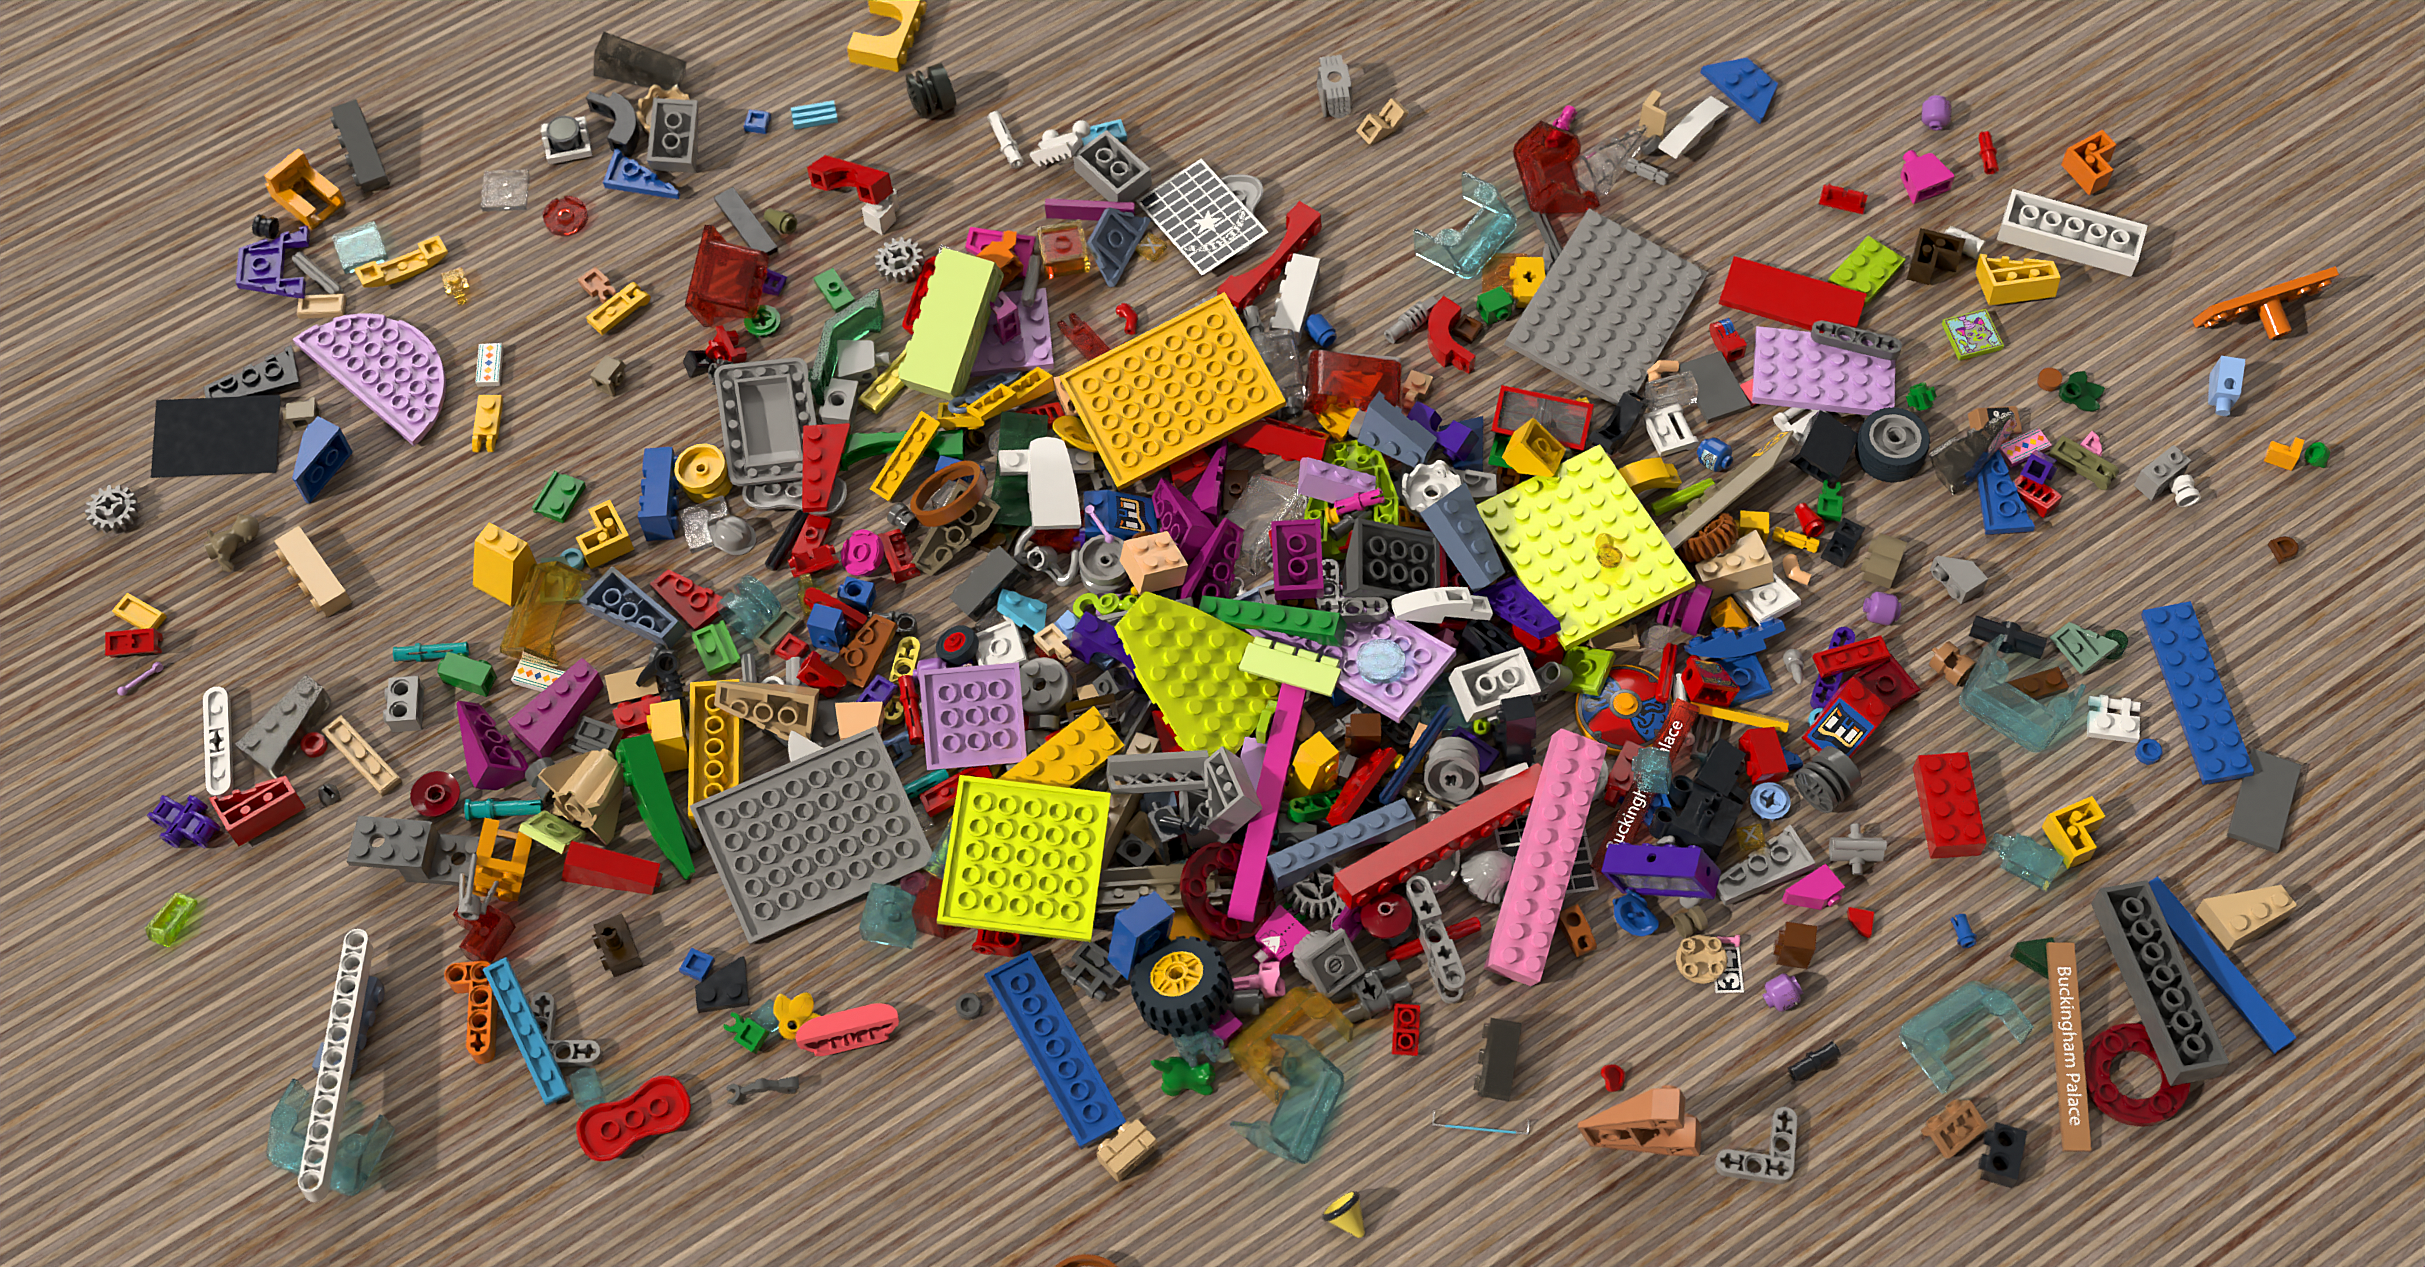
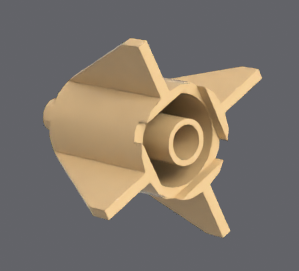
M602 749L601 751L592 750L544 768L538 777L554 792L552 798H556L553 803L554 807L549 812L557 817L563 815L572 823L575 819L582 822L580 824L581 827L589 828L605 845L609 844L614 837L625 786L623 766L614 759L613 753L607 749Z

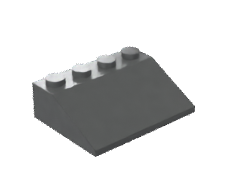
M1360 518L1355 519L1343 568V596L1352 598L1381 597L1388 604H1391L1392 599L1425 589L1440 588V542L1433 532Z

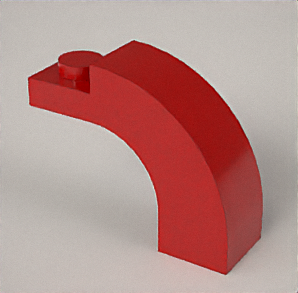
M1443 296L1435 304L1429 316L1428 346L1433 357L1444 368L1451 362L1457 369L1469 374L1474 369L1476 355L1456 343L1450 336V331L1461 318L1462 307L1446 296Z

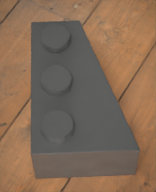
M998 546L987 554L985 561L980 566L975 567L963 583L954 588L953 594L949 598L968 617L976 622L998 605L997 599L1002 588L1016 591L1014 588L1016 584L1023 579L1028 581L1032 576L1001 546Z

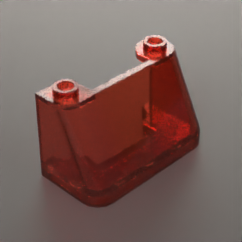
M1539 121L1513 147L1514 160L1531 211L1538 214L1586 213L1588 209L1594 211L1601 205L1599 198L1593 191H1586L1581 194L1571 164L1581 153L1578 135L1544 121Z

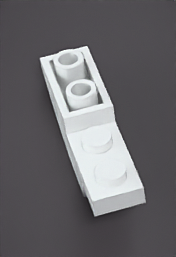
M1468 587L1425 589L1402 595L1391 601L1395 618L1403 621L1442 623L1444 616L1490 620L1493 614L1488 598L1470 595Z

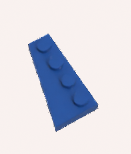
M1998 447L1973 448L1972 454L1985 535L2034 531V523L2032 519L2030 520L2026 506L2017 493L2018 489L2008 474L2009 470Z

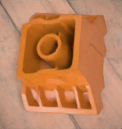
M1012 230L1004 231L1001 242L992 241L975 256L995 262L1003 272L1004 277L999 292L1024 271V265L1013 252L1017 232Z

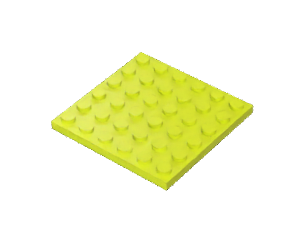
M960 775L937 924L1091 942L1111 793Z

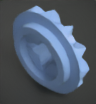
M1762 783L1755 787L1751 793L1750 804L1753 808V813L1760 815L1761 819L1767 818L1773 821L1777 818H1782L1790 808L1791 801L1788 792L1776 783ZM1774 795L1773 803L1775 805L1772 804L1769 808H1766L1765 800Z

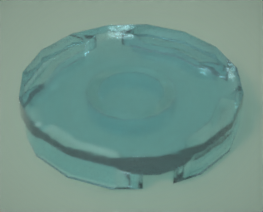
M1371 640L1364 644L1357 653L1356 664L1358 673L1370 683H1391L1398 679L1405 669L1406 658L1404 651L1397 643L1391 640Z

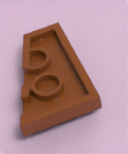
M875 614L855 635L856 638L846 648L843 647L838 653L839 656L831 664L828 663L827 665L832 669L840 671L845 676L847 682L866 689L899 625Z

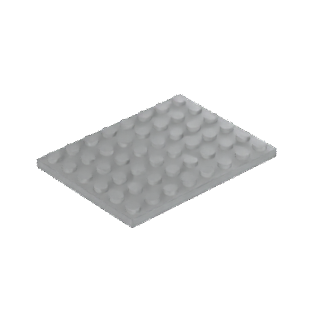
M1588 209L1509 334L1504 345L1617 406L1623 392L1628 390L1638 392L1648 375V369L1655 364L1706 279L1708 272L1601 214Z
M876 726L690 805V809L749 945L936 862Z

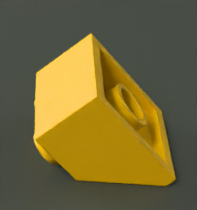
M1533 417L1514 431L1502 458L1518 473L1552 477L1556 473L1566 448Z

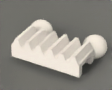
M1079 120L1073 125L1072 133L1059 136L1055 130L1045 131L1042 135V142L1038 144L1041 150L1031 152L1029 154L1038 166H1042L1043 163L1045 165L1049 162L1053 163L1055 160L1060 161L1061 158L1066 159L1068 156L1071 158L1083 145L1082 138L1089 135L1090 125L1086 121Z

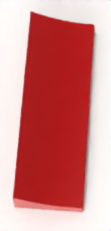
M1734 256L1718 304L1810 331L1813 324L1817 321H1827L1857 328L1867 294Z

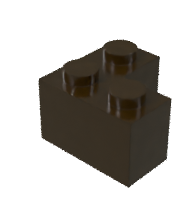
M1920 228L1906 280L1929 285L1934 267L1956 273L1962 256L1965 238Z

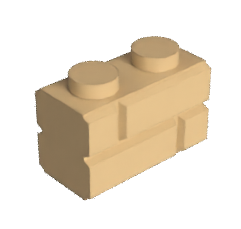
M1138 1119L1132 1123L1129 1121L1124 1123L1119 1128V1134L1115 1138L1104 1140L1098 1147V1161L1117 1182L1121 1181L1158 1149L1157 1140Z

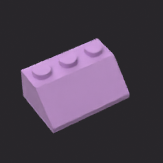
M1309 457L1301 458L1298 494L1334 503L1336 500L1352 497L1357 492L1362 494L1375 490L1376 476Z

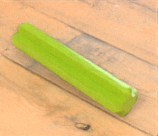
M1708 478L1653 502L1650 507L1651 511L1655 516H1659L1702 497L1705 494L1704 490L1714 485L1715 482L1712 478Z

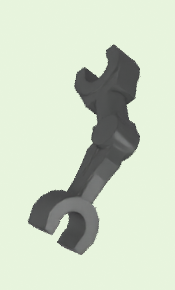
M787 1077L779 1080L761 1078L745 1087L730 1084L727 1086V1091L736 1092L734 1098L728 1099V1103L739 1106L744 1102L746 1095L757 1092L777 1091L784 1094H795L796 1089L799 1088V1077Z

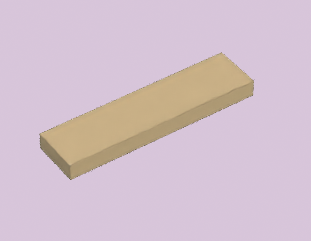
M342 715L321 730L382 797L402 782L401 778Z

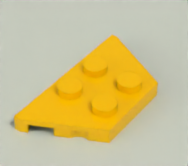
M1332 371L1310 405V411L1336 443L1345 440L1352 420L1365 399H1371L1383 380V374L1376 373V376H1361L1362 372L1344 373Z

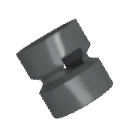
M549 757L535 761L525 772L526 780L532 787L536 788V793L545 804H553L556 798H552L554 792L538 777L544 768L555 764Z

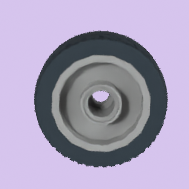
M1895 407L1879 409L1870 414L1860 427L1855 444L1858 464H1860L1863 471L1877 480L1890 483L1908 480L1921 469L1925 462L1930 446L1929 430L1922 419L1911 411Z

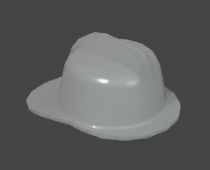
M718 514L710 518L703 528V535L708 543L731 555L746 554L756 543L754 529L743 519L733 515Z

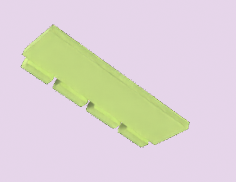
M1259 636L1255 637L1253 644L1248 643L1239 666L1240 671L1332 697L1341 674V669L1338 668L1340 664L1339 659L1323 655L1320 663H1318V653L1300 648L1297 656H1294L1296 647L1276 642L1273 650V640Z

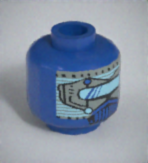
M1716 437L1705 439L1697 449L1700 464L1713 472L1728 469L1733 462L1730 445Z

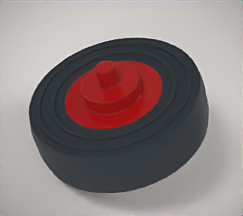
M954 626L940 636L936 643V653L943 662L948 663V666L962 665L969 661L977 652L979 647L978 637L968 626Z

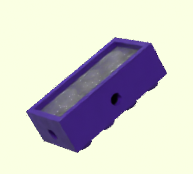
M1626 842L1608 844L1601 871L1623 894H1627L1626 889H1631L1639 895L1715 899L1721 870L1714 864L1713 860L1698 846L1681 848L1667 844L1665 847L1648 843L1631 845Z

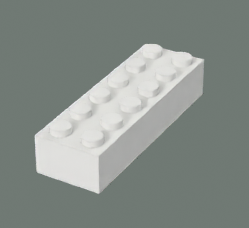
M2013 189L2006 206L1997 240L2131 277L2139 260L2148 225Z

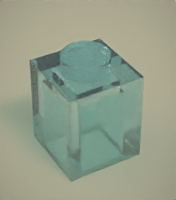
M582 1068L576 1071L575 1074L569 1075L575 1102L581 1112L596 1104L606 1103L601 1079L595 1068Z

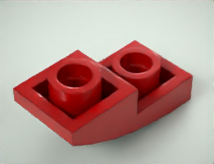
M1394 1004L1392 1055L1418 1056L1420 1005Z

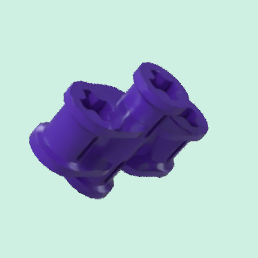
M162 795L159 798L160 803L154 811L147 814V817L152 822L167 829L159 837L174 848L180 847V841L184 837L206 849L209 839L215 831L221 829L215 821L201 815L202 811L208 809V806L192 795L188 796V802L185 806Z

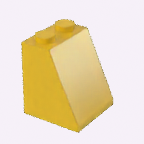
M489 522L475 539L473 586L513 607L539 574L540 569L527 542Z

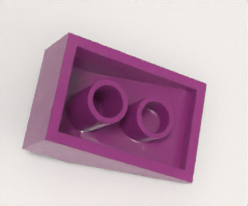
M1320 519L1271 521L1275 600L1324 598Z

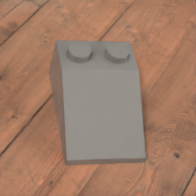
M654 98L647 162L651 170L696 173L698 101Z

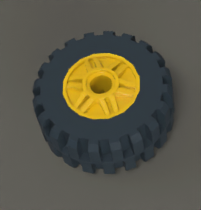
M1178 936L1175 940L1170 938L1163 940V944L1159 946L1155 944L1148 954H1143L1139 959L1141 963L1136 964L1133 970L1134 975H1132L1130 982L1132 997L1143 1020L1146 1021L1152 1030L1158 1031L1159 1034L1168 1036L1170 1033L1172 1037H1181V1035L1186 1034L1187 1037L1194 1036L1195 1032L1198 1031L1203 1033L1208 1030V1026L1211 1024L1215 1025L1220 1021L1221 1014H1226L1229 1009L1228 1004H1231L1234 996L1232 992L1234 990V983L1224 957H1222L1217 947L1212 946V943L1207 940L1200 941L1198 937L1190 936L1189 939H1186L1185 936Z

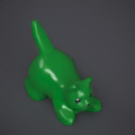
M1174 1056L1164 1061H1151V1065L1155 1069L1162 1071L1163 1083L1161 1084V1089L1168 1096H1177L1182 1089H1191L1204 1096L1213 1093V1088L1209 1085L1216 1078L1212 1064L1208 1062L1205 1064L1190 1063L1183 1058Z

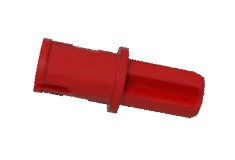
M1989 131L1980 132L1978 137L1981 149L1979 156L1983 160L1985 174L1992 175L1999 171L1996 160L1997 149L1993 147L1991 133Z

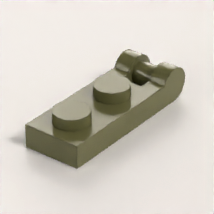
M2062 435L2049 454L2050 457L2056 459L2061 464L2094 482L2101 490H2107L2111 484L2110 480L2116 478L2119 473V469L2115 465ZM2097 470L2103 471L2104 474L2099 473Z

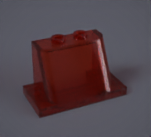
M704 225L684 306L703 327H712L714 317L755 318L759 300L763 295L762 287L764 279L767 277L769 256L761 250L728 243L713 225Z

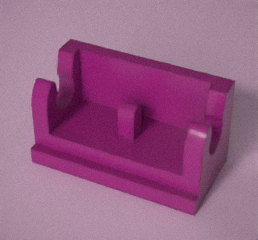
M1002 291L997 294L1002 306L997 307L992 301L989 304L997 320V326L993 325V331L999 337L1000 343L1004 345L1021 334L1018 307Z

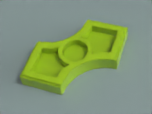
M1268 700L1265 710L1261 712L1256 729V741L1258 743L1266 744L1271 731L1277 701Z

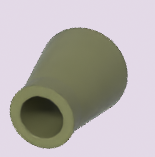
M772 208L767 209L764 213V219L782 234H791L795 231L798 222L792 213Z

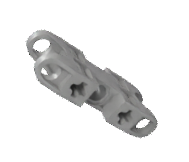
M1413 876L1407 881V895L1405 897L1412 910L1411 925L1416 938L1420 939L1428 959L1427 966L1440 998L1446 1003L1454 1004L1462 998L1463 985L1466 978L1453 940H1449L1441 920V910L1428 880L1422 876ZM1415 882H1420L1425 886V890L1419 892L1412 890L1410 886ZM1435 936L1438 937L1441 941L1434 943L1431 942L1428 938ZM1444 989L1458 990L1459 994L1451 998L1445 995Z

